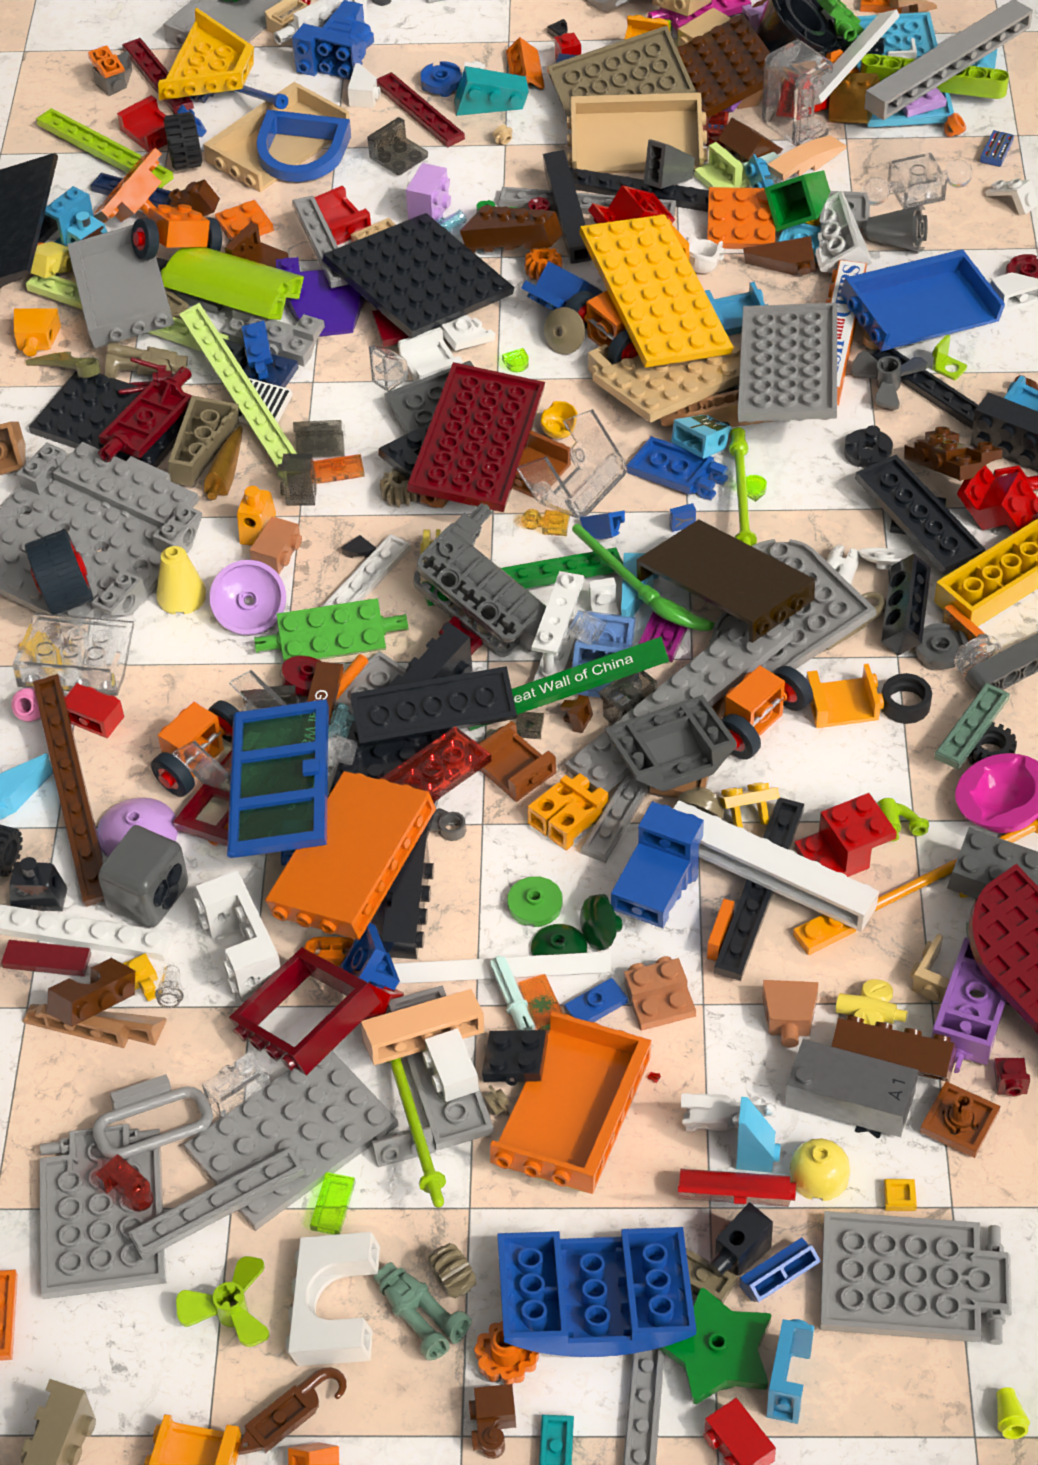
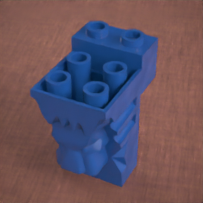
M344 0L322 28L305 23L301 25L292 36L296 72L314 77L320 72L348 80L351 79L355 63L363 64L362 59L366 55V49L374 43V33L371 32V27L364 20L363 4Z
M651 802L638 826V844L611 892V905L614 911L662 929L664 928L669 919L670 910L674 907L676 901L681 898L682 890H686L688 884L696 882L698 878L699 844L703 838L704 819L698 818L694 814H687L672 809L668 805Z

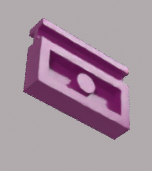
M653 611L638 644L662 637L669 662L673 663L688 628L663 619Z

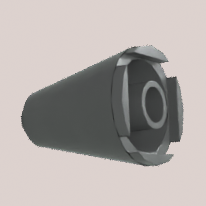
M914 206L869 217L867 222H864L863 233L870 241L922 252L925 247H921L922 241H927L928 218L927 215L922 214V210L926 209L924 206Z

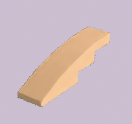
M831 135L817 138L782 154L768 164V169L770 173L784 181L794 173L800 176L810 168L814 171L818 170L844 151L846 145Z

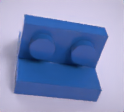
M369 923L360 940L355 939L340 968L368 983L370 981L376 987H387L395 990L400 982L390 954L384 949L376 926Z

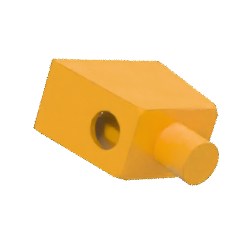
M14 308V336L18 349L30 357L35 356L38 350H50L61 328L57 308Z
M249 486L244 491L237 511L239 542L242 545L252 546L270 518L276 516L272 495L268 490H260L256 486Z

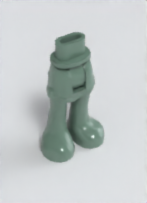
M389 1262L378 1271V1274L374 1275V1280L380 1285L379 1291L386 1296L392 1306V1312L396 1316L403 1318L422 1340L420 1351L428 1361L436 1360L449 1351L450 1344L441 1333L436 1332L416 1311L418 1308L421 1307L435 1321L453 1344L460 1342L469 1330L472 1319L465 1312L448 1313L429 1293L426 1283L419 1282L416 1278L406 1273L403 1268H397L392 1262Z

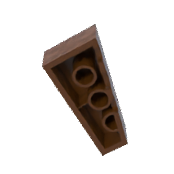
M491 205L482 206L460 230L464 245L474 253L476 249L493 252L496 247H504L505 251L514 250L522 245L524 249L552 247L563 235L555 211L509 208L507 206L495 207Z

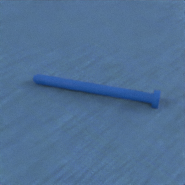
M246 85L242 89L233 90L273 103L278 109H285L288 105V97L281 93L274 95Z

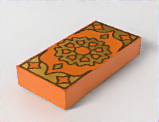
M950 604L944 607L942 623L951 625V629L957 632L958 629L962 631L968 640V649L976 656L982 653L986 634L954 605Z

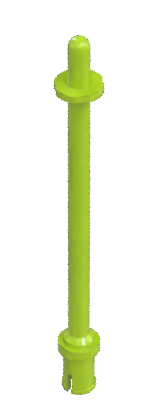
M737 427L730 432L731 443L729 445L730 454L735 457L740 532L735 535V538L752 546L757 543V537L755 533L750 531L744 458L748 453L749 446L745 439V430Z
M403 1057L387 1061V1063H390L424 1174L419 1180V1187L424 1192L429 1193L432 1204L440 1208L444 1205L441 1188L445 1186L446 1178L441 1172L435 1171L401 1062Z

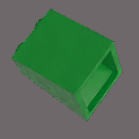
M824 170L804 174L764 188L776 231L778 232L819 218L831 192Z

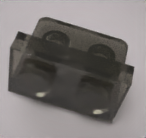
M397 117L367 137L369 158L396 175H402L428 158L427 150L406 138L405 120Z

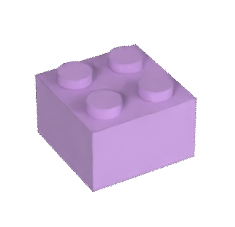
M426 163L421 164L406 189L408 220L427 213L435 221L441 222L444 211L451 204V195H449L448 190L450 178L447 176V168Z

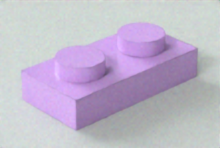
M936 87L901 110L908 118L945 107L947 99Z

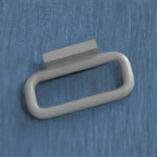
M165 1074L110 1093L113 1111L101 1115L94 1122L92 1132L98 1149L103 1156L111 1160H123L203 1132L211 1125L213 1112L205 1094L201 1090L189 1086L171 1090L170 1081ZM185 1098L193 1099L201 1113V1118L197 1122L122 1148L111 1147L104 1132L105 1127L111 1123Z

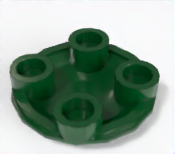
M592 895L584 901L580 913L581 931L591 948L598 951L607 950L613 944L616 933L622 930V920L615 914L607 895Z

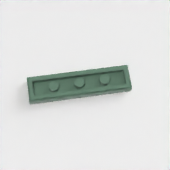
M985 683L937 749L934 759L959 770L1008 702L1010 693Z

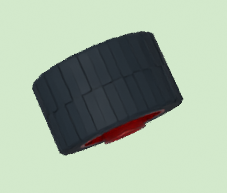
M62 529L25 544V551L31 566L30 571L33 580L53 615L93 601L94 598L87 579L88 572L80 552L76 551L67 530Z

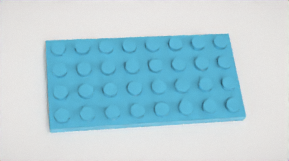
M930 12L899 14V18L881 37L884 38L885 48L884 54L878 55L887 56L889 51L910 50L911 38L915 39L916 59L937 47L938 44ZM877 15L857 16L861 20L859 24L866 29ZM861 60L855 66L858 68L859 73L861 68ZM941 92L947 99L945 107L908 118L902 110H899L885 120L873 114L867 125L868 127L878 128L882 126L944 124L947 121V117L954 113L950 93Z

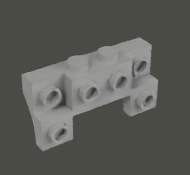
M234 308L232 310L233 318L222 331V334L229 336V341L243 345L245 348L242 326L264 321L267 327L271 354L296 360L298 365L305 367L311 359L314 346L322 330L325 328L324 320L303 315L294 326Z

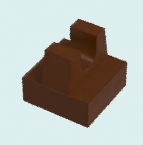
M578 695L576 700H564L560 706L561 711L566 712L563 717L564 722L570 723L574 732L583 733L593 716L589 697Z

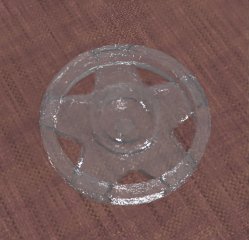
M979 634L977 638L965 645H961L957 649L954 665L961 674L966 675L971 669L968 668L969 666H975L1000 653L1001 645L994 636Z

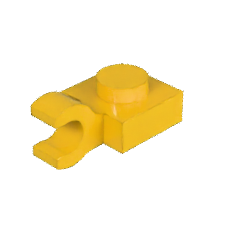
M146 953L123 963L136 971L135 990L141 988L148 1002L158 998V994L155 991L156 987L153 983L158 980V976Z

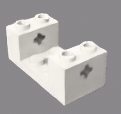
M236 870L196 885L198 897L194 898V902L199 912L198 919L203 930H209L212 939L239 928L244 939H249L225 949L227 961L223 962L228 976L227 982L232 994L238 993L241 1002H244L280 968L278 953L239 871Z

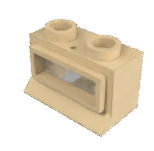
M300 0L280 1L265 11L267 31L273 34L287 27L288 23L294 21L293 13L309 5Z

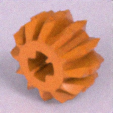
M555 248L530 249V253L526 254L524 269L526 274L530 276V280H539L548 261L562 268L561 254L557 253Z

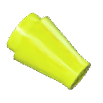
M1010 1387L999 1389L996 1392L998 1430L1007 1439L1021 1438L1028 1433L1030 1421L1016 1396L1015 1390Z

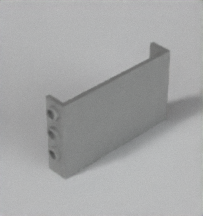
M191 0L163 24L166 41L180 47L183 46L195 22V9L198 8L249 43L267 28L265 11L282 0H239L237 2L232 0Z
M133 225L67 244L88 333L94 348L108 345L109 342H118L175 325L156 256L153 259L143 260L139 259L133 251L131 242Z

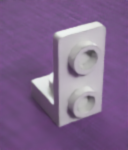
M614 577L589 581L591 611L619 615L616 604V583Z

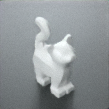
M683 1093L681 1094V1108H686L687 1113H684L683 1125L686 1126L687 1133L695 1132L697 1129L715 1131L738 1129L741 1102H734L729 1096L724 1094ZM761 1098L750 1100L763 1117L773 1115L775 1108L772 1103L761 1105Z

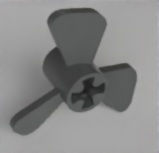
M862 351L858 353L851 365V374L855 377L877 379L878 392L875 396L876 403L881 407L897 410L900 407L896 391L901 386V376L926 370L928 362L921 357H915L901 365L896 357L886 356L877 361L867 351Z

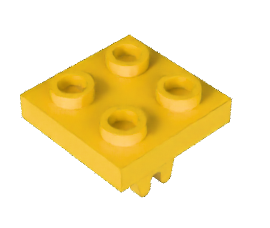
M763 782L748 784V790L744 791L742 788L737 787L721 790V795L718 796L723 808H730L734 826L742 828L740 806L756 803L760 822L766 825L769 823L766 801L780 798L778 787H771L769 783Z

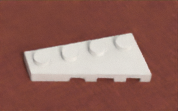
M468 315L437 327L442 329L444 338L455 351L492 342L496 336V333L491 329L485 330L482 327V322L477 318L471 319Z

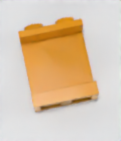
M869 663L863 665L862 678L826 683L820 682L817 670L807 671L806 679L813 690V699L810 702V707L816 729L879 720L880 709L884 708L882 694L877 693V676L875 673H871Z

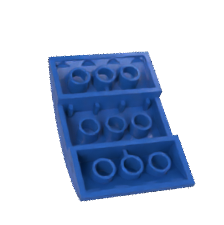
M683 1227L621 1229V1237L560 1239L559 1231L497 1233L505 1343L550 1355L607 1357L650 1351L696 1335Z

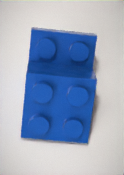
M549 261L536 285L525 280L521 289L528 292V298L552 311L564 307L567 301L578 292L588 291L594 296L603 292L584 279Z

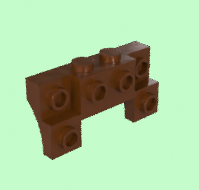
M940 426L936 427L935 431L925 432V439H917L912 444L904 445V459L961 481L973 479L982 467L992 461L1002 459V449L994 447L991 442H979L977 446L970 447L959 442L958 433L950 431L949 427Z

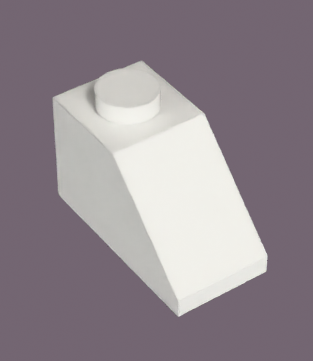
M355 63L347 89L349 106L374 108L376 100L380 99L381 94L380 87H377L376 77L360 63Z
M1011 272L991 279L992 288L1005 303L1002 313L1038 302L1037 278Z

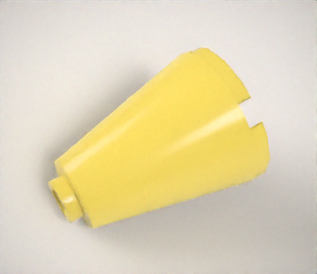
M179 546L168 547L163 550L160 558L156 592L158 605L162 610L175 615L176 612L184 611V614H189L198 610L205 603L206 586L186 551Z

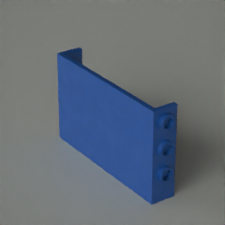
M963 249L845 277L840 296L847 304L849 310L853 312L860 325L866 330L872 342L876 344L880 351L999 322L1005 307L1003 300Z

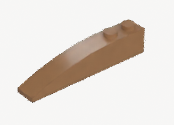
M739 390L707 397L660 418L662 426L673 427L675 419L698 415H708L720 422L727 421L731 427L772 421L738 422Z

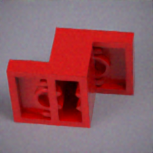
M624 185L620 187L609 207L592 203L588 209L594 217L593 221L596 224L666 215L672 224L675 221V218L654 193Z
M985 465L976 473L973 479L964 480L957 492V496L982 530L1007 524L1014 534L1038 519V497L1019 471L995 478L991 470Z
M866 793L820 812L819 832L795 841L794 849L798 855L811 861H817L824 867L850 877L869 869L872 848L896 839L897 831L871 794Z

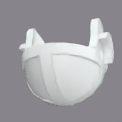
M693 233L690 234L689 238H686L689 242V262L694 272H711L716 268L719 260H723L725 255V248H722L723 241H720L717 245L711 240H699Z

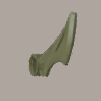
M71 352L52 353L25 360L27 366L45 365L77 370V374L81 378L92 377L101 372L97 358H75L71 355Z

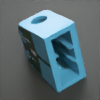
M708 415L675 419L671 442L704 459L727 447L731 426L727 421L720 422Z

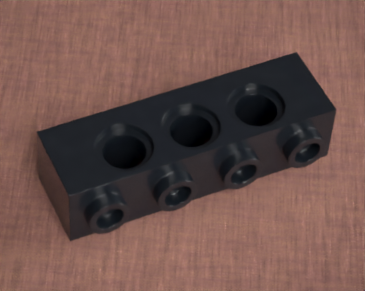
M915 553L892 565L890 570L881 642L898 656L922 644L931 567Z

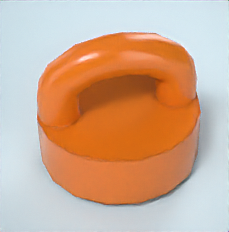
M953 113L947 117V121L944 124V132L947 136L960 135L966 131L965 122L958 113Z

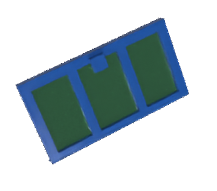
M326 699L242 711L233 714L227 840L228 857L237 858L327 845L329 705Z

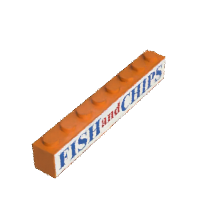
M839 260L838 269H833L832 283L834 284H830L828 298L831 299L826 300V303H837V405H839L857 323L856 316L849 310L847 304L840 296L845 277L866 273L867 263Z

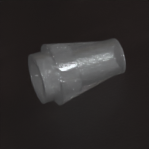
M169 965L163 969V975L155 992L158 1004L164 1008L177 1007L184 997L180 969L177 966Z

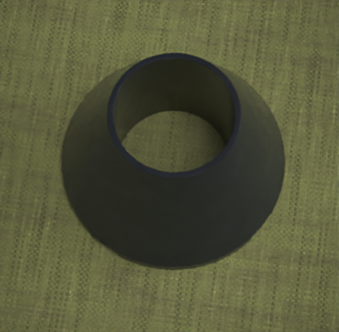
M767 0L756 33L779 66L784 67L829 51L836 45L837 33L834 29V24L831 19L827 21L822 13L824 8L817 0Z

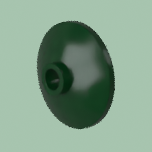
M553 924L544 927L534 936L531 943L532 956L587 953V941L584 935L575 927L566 924Z

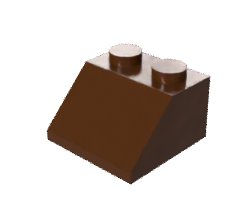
M733 117L718 139L725 144L723 148L734 155L737 152L740 154L738 159L744 163L748 162L753 154H756L758 158L771 152L779 154L783 150V148L753 128Z

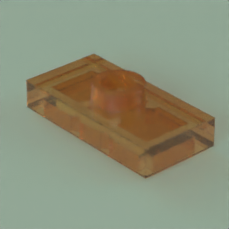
M361 454L313 461L317 484L365 477Z

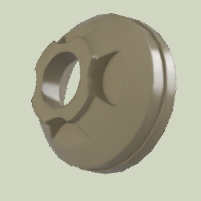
M694 787L679 794L675 805L678 801H681L688 805H693L712 816H718L723 819L724 809L719 796L709 789Z

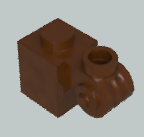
M205 179L191 182L181 191L176 188L168 195L171 201L169 206L189 205L194 211L202 213L203 217L214 213L220 200Z
M512 1384L474 1388L475 1400H469L470 1420H477L478 1430L471 1431L473 1451L480 1450L485 1457L490 1459L499 1458L505 1451V1437L501 1429L517 1428Z

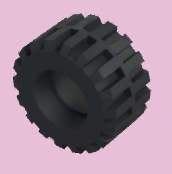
M191 112L165 116L164 126L172 167L175 171L200 167L202 165V155L194 115Z

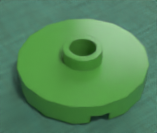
M541 876L527 877L514 884L508 893V910L512 918L522 925L527 926L526 924L534 925V927H542L552 923L561 913L563 906L562 892L559 886L550 879Z

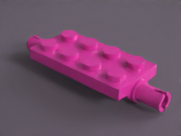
M712 0V2L689 16L660 7L659 10L648 12V18L670 20L671 25L678 32V28L712 8L729 17L742 13V6L751 5L752 2L750 0Z

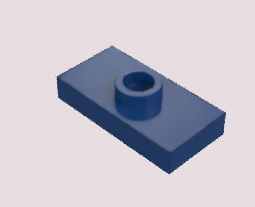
M610 978L564 1004V1010L572 1017L588 1022H596L627 1004L628 997L613 978Z

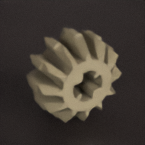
M393 468L390 473H384L383 479H380L381 496L384 501L389 503V506L397 504L398 507L401 504L409 506L410 501L417 502L420 494L408 492L409 480Z
M448 1243L445 1246H440L434 1250V1253L428 1256L429 1266L448 1296L456 1299L461 1295H465L471 1291V1288L476 1286V1278L472 1267L456 1245Z

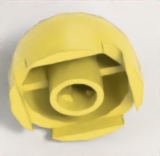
M824 1138L811 1139L802 1143L795 1150L789 1167L790 1182H796V1191L811 1200L814 1197L823 1198L822 1201H829L840 1196L847 1188L850 1177L849 1159L845 1151L833 1141Z

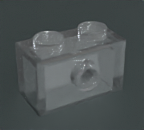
M248 1052L231 1065L221 1068L216 1075L204 1082L202 1087L212 1110L219 1118H222L270 1082L267 1070L251 1052Z

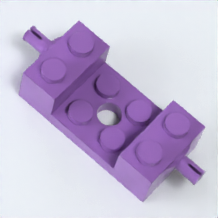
M966 937L963 940L932 1032V1038L934 1034L950 1037L951 1042L955 1043L957 1052L954 1061V1073L960 1072L963 1059L984 1065L988 1064L997 1028L1007 1001L980 971L974 959L969 938ZM972 990H979L983 992L985 996L982 998H974L970 995L969 992Z

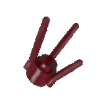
M134 357L130 358L131 362L158 370L153 372L152 381L161 384L167 377H172V371L166 370V365H157ZM152 381L132 382L130 384L139 387L120 389L118 393L142 392Z

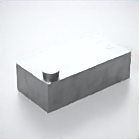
M803 1039L786 1084L785 1106L901 1138L916 1092L918 1070Z

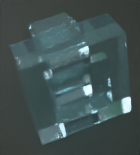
M341 702L334 708L329 724L328 737L331 739L335 735L347 738L350 728L346 727V725L351 727L352 721H355L354 716L348 713L349 706Z

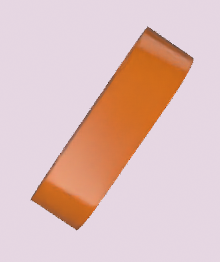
M314 937L306 943L305 949L315 953L316 949L321 948L320 954L316 955L336 966H340L347 955L343 954L344 949H350L355 940L350 937Z

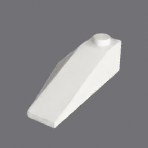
M841 190L827 198L820 214L822 226L821 232L818 233L817 239L820 242L815 255L819 269L822 272L833 273V269H838L839 260L867 263V266L872 264L867 246L846 197Z

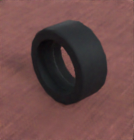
M903 673L890 677L884 683L882 689L884 701L882 711L888 718L898 723L910 724L923 720L928 715L931 707L933 694L931 686L925 679L915 674ZM901 691H908L918 695L922 701L916 705L905 706L896 703L891 698V695Z

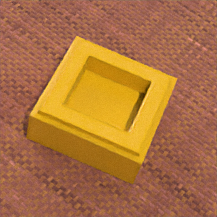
M884 1179L885 1211H916L915 1179Z

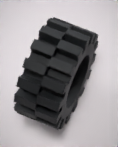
M992 722L967 757L969 758V763L972 765L984 758L998 754H1015L1017 747L1015 734H1011V729L1009 728L1003 730V724L995 727V722ZM994 744L1000 747L1001 750L988 751L982 745Z
M1 824L0 876L6 877L8 873H12L16 860L20 859L19 851L22 850L23 845L20 844L23 842V837H21L22 833L18 829Z

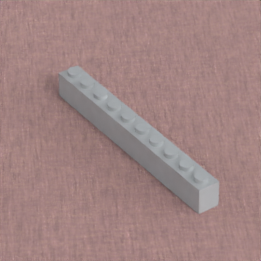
M1011 0L866 90L864 109L882 120L887 119L1031 27L1033 9L1017 0Z

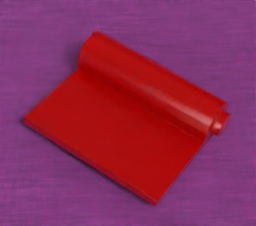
M680 1168L678 1198L745 1205L751 1202L756 1205L789 1207L790 1202L795 1201L796 1182H790V1176Z

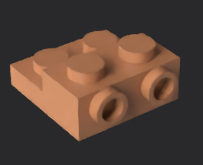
M669 956L659 958L655 964L648 966L636 963L630 966L628 971L624 972V985L641 1031L696 1017V1008L687 987L688 980L679 958L671 959Z

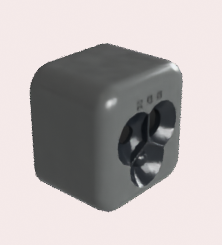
M139 825L132 826L105 860L99 872V882L107 909L145 927H156L184 892L188 884V873L180 844Z

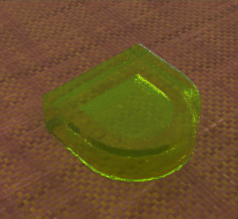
M524 348L502 354L503 363L512 372H522L529 367V356Z
M749 475L746 477L747 497L756 502L765 495L767 481L759 475Z

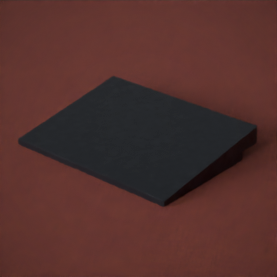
M56 153L0 169V288L31 273L57 165L58 155Z

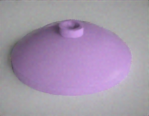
M241 560L229 564L217 574L210 589V605L217 621L227 630L240 635H256L267 631L278 622L276 614L284 612L286 590L281 577L273 568L259 561ZM246 598H252L254 600V602L251 605H246L244 603Z
M138 797L119 802L102 816L98 824L97 835L101 851L105 856L109 857L134 825H139L176 841L178 830L175 829L172 823L176 816L169 806L152 798Z

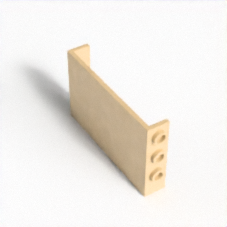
M293 82L278 92L288 97V105L285 109H278L273 103L265 101L205 142L203 146L206 161L233 178L245 183L247 186L262 192L279 180L266 173L258 161L257 137L267 109L350 119L349 111ZM276 134L268 152L281 163L300 165L333 140Z
M701 93L571 96V116H567V129H572V134H567L568 147H572V152H568V165H572V169H585L600 173L645 172L648 140L652 139L669 144L695 157L694 169L703 166L704 162H708V148H703V144L707 143V130H703L702 127L706 125V112H702Z

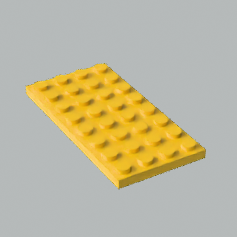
M666 215L580 227L579 234L645 368L732 354L734 347Z

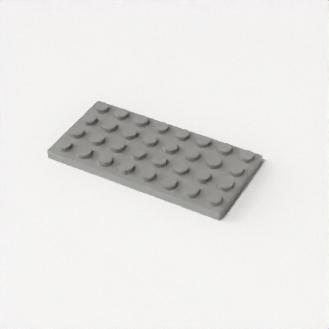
M837 303L743 306L738 422L836 419Z

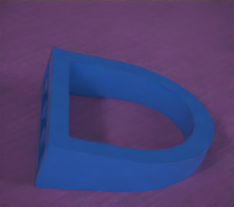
M267 109L257 137V153L260 166L270 176L290 182L310 181L327 175L340 164L351 139L350 119ZM276 134L333 140L329 150L322 157L303 165L281 163L268 152Z

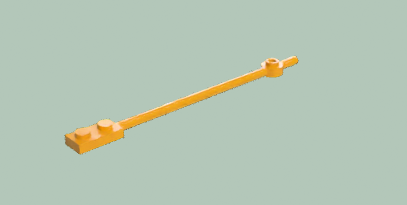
M1038 818L1024 829L1006 833L998 838L1013 843L1033 832L1038 834ZM957 858L878 897L875 911L951 874ZM823 914L794 928L793 936L805 952L811 955L856 932V929Z

